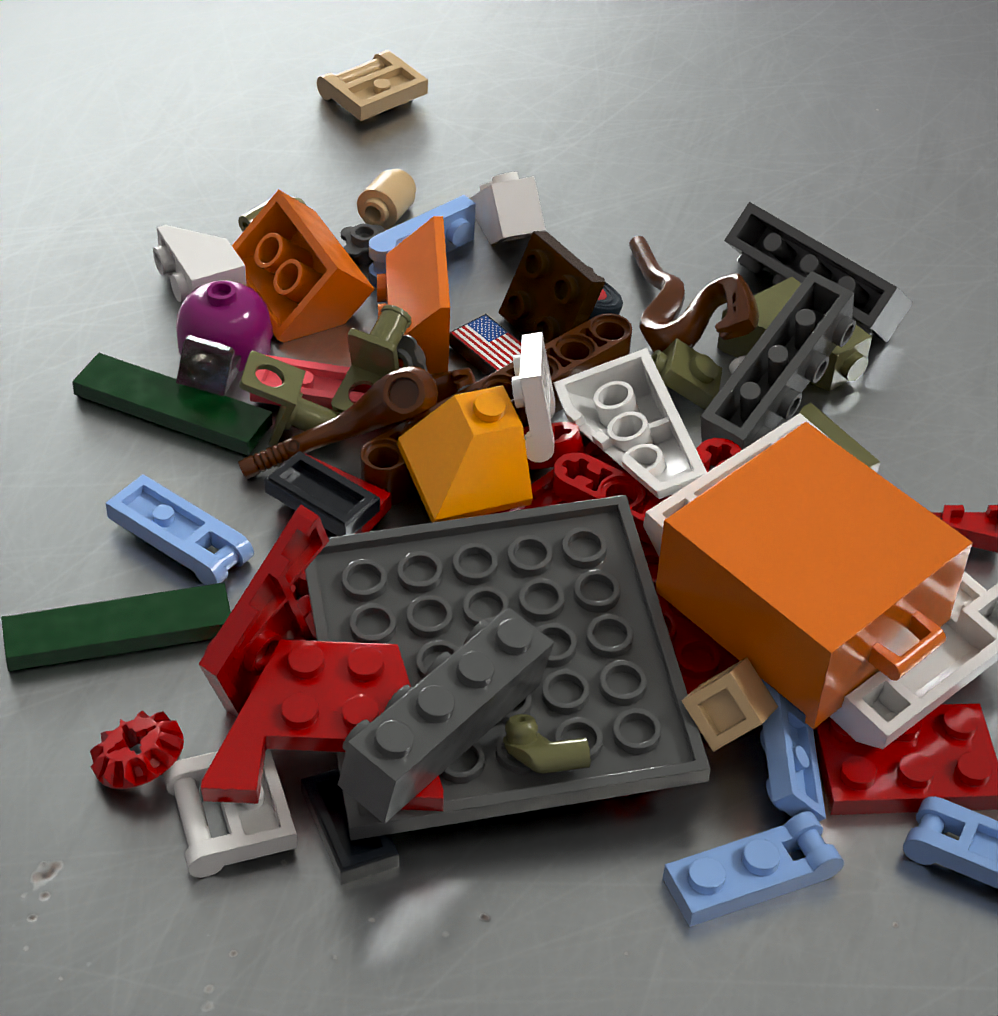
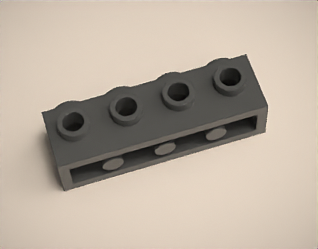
M751 202L747 204L724 240L740 254L736 260L739 264L756 275H760L763 269L775 276L772 280L774 285L790 277H794L802 283L810 271H813L854 292L852 319L856 321L857 326L872 336L873 334L885 342H888L913 304L895 285Z
M810 271L700 416L702 442L711 438H725L732 440L743 450L773 431L782 418L789 420L798 409L802 400V391L810 381L817 383L823 376L829 363L828 356L837 345L843 347L852 336L856 326V321L852 319L854 292Z
M509 607L491 622L482 620L471 630L464 645L452 655L449 652H444L437 657L426 672L425 678L413 688L409 685L400 688L389 700L385 711L372 722L365 719L351 730L343 743V749L346 752L338 786L385 824L540 686L554 642Z

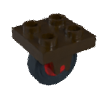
M533 231L498 313L522 335L542 332L544 344L595 316L608 313L619 315L623 301L621 295L611 285L606 283L603 277L598 276L593 271V268L585 265L547 231Z

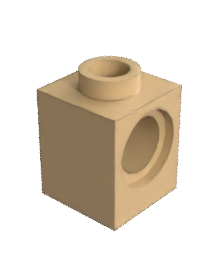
M748 657L700 684L682 700V703L713 752L763 724L778 708V705Z

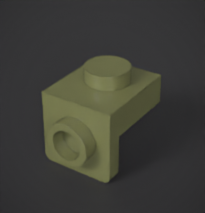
M677 338L663 352L657 350L651 355L665 386L670 387L705 410L718 394L723 368L718 366L709 356L700 354Z

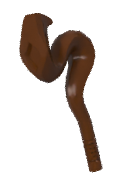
M635 236L630 240L629 247L644 278L648 283L660 290L657 297L643 312L639 323V328L653 352L657 350L663 352L676 338L693 348L704 333L715 310L727 303V314L715 325L716 331L720 333V337L723 340L745 336L756 329L759 322L757 303L748 284L739 273L725 275L710 282L695 296L686 310L678 317L685 299L684 283L679 277L662 270L643 236Z
M416 366L397 369L375 382L346 411L324 423L284 440L283 443L280 442L277 445H273L272 448H266V451L262 450L260 453H255L254 456L251 455L238 461L244 477L249 479L261 472H265L267 469H272V466L276 467L278 464H283L284 461L286 462L299 451L308 453L317 448L365 434L393 423L406 421L477 381L470 368L433 374Z

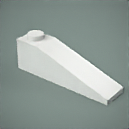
M647 348L553 382L568 421L576 423L584 435L658 499L678 492L707 473Z

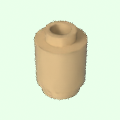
M400 169L381 172L357 199V210L366 224L380 225L385 230L391 228L414 203L416 185L413 178L407 172Z

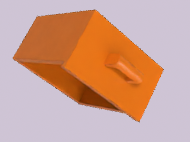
M804 422L664 520L655 590L738 660L741 661L748 657L759 677L806 715L805 723L812 729H815L842 707L846 695L877 672L881 671L889 679L897 681L946 641V635L941 626L950 620L973 542L808 422Z

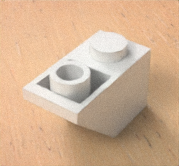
M518 172L494 176L491 178L492 182L480 185V192L469 198L476 203L475 219L491 245L529 238L533 231L546 230L534 176L519 179Z
M168 225L157 227L158 247L153 248L154 261L161 275H168L173 293L179 302L184 301L186 296L197 287L213 281L226 280L246 285L245 264L226 238Z

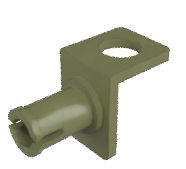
M385 305L370 334L354 328L350 329L347 339L351 367L331 401L333 410L342 413L353 405L349 399V394L354 387L362 384L372 386L386 374L399 369L397 346L412 323L411 316L406 311L394 305Z
M251 351L239 387L242 390L281 404L268 445H277L284 429L289 430L291 426L306 431L341 414L302 398L303 393L300 390L306 371L259 352ZM261 369L270 370L280 377L282 385L278 387L267 386L257 379L255 372Z

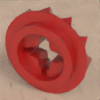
M141 711L133 720L127 722L120 719L119 726L114 730L102 732L101 743L90 750L93 760L91 769L98 781L110 788L127 789L146 784L166 772L178 759L184 745L183 733L177 721L170 720L164 711L155 713L152 716ZM141 744L139 748L142 752L136 755L134 750H130L135 745Z

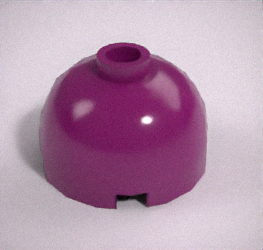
M221 280L197 287L186 296L176 319L179 354L188 364L202 371L213 372V365L229 366V373L241 372L245 368L251 351L269 355L271 350L273 329L268 306L254 289L238 282Z

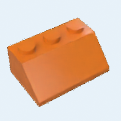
M279 189L232 245L245 264L246 286L254 289L268 306L273 334L277 340L283 343L346 324L375 290L316 211Z
M433 216L386 254V273L377 274V302H386V304H378V318L385 305L397 306L411 316L412 323L404 335L412 336L422 348L426 357V367L430 374L448 372L450 297L443 216ZM398 359L399 367L402 368L404 363L402 359Z

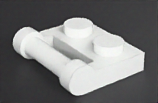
M538 332L522 335L521 354L513 355L515 377H512V390L516 408L525 407L529 431L524 437L527 458L533 462L542 463L549 460L554 453V434L551 418L555 413V397L543 333Z
M267 749L265 752L259 803L220 802L229 834L215 838L211 837L198 789L218 751L175 761L163 773L167 791L175 796L188 844L184 857L190 875L198 878L209 877L218 873L225 865L297 848V833L270 749Z

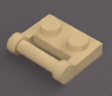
M388 50L375 54L373 60L339 74L327 73L317 78L316 82L317 89L323 99H333L360 121L375 117L377 114L428 94V79Z

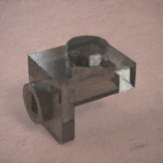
M188 336L183 342L176 383L225 396L239 372L242 356L234 355L235 351L232 347Z

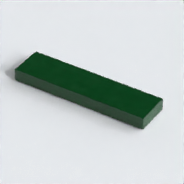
M98 353L72 381L74 395L245 455H249L273 425L271 411L102 353Z
M225 582L1 616L8 671L213 639L231 613Z

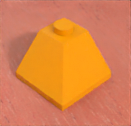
M503 385L452 396L398 438V448L431 523L482 516L531 505L533 495L523 425Z

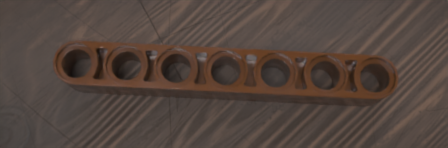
M612 313L601 314L545 344L555 397V413L562 410L563 407L553 382L630 354L633 329L631 323L626 318ZM513 362L454 394L503 385L523 427L529 426L525 407L516 408L512 390V377H515ZM452 396L375 437L362 447L360 452L361 479L390 492L391 506L418 493L398 448V438Z

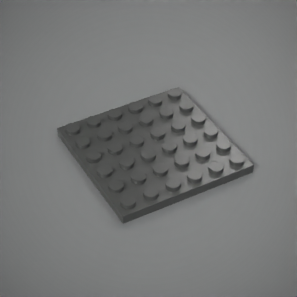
M626 495L328 538L329 542L305 569L316 640L398 644L411 688L425 678L426 672L437 657L444 652H449L452 655L464 645L468 634L482 620L491 622L508 607L554 642L540 686L439 775L444 790L443 811L399 810L384 824L342 789L351 841L709 781L711 768L699 729L682 703V700L688 695ZM517 714H528L534 717L538 725L537 732L551 742L586 737L590 750V768L546 774L534 772L508 754L503 743V737L506 735V721L511 716ZM336 752L339 775L341 774L345 752Z

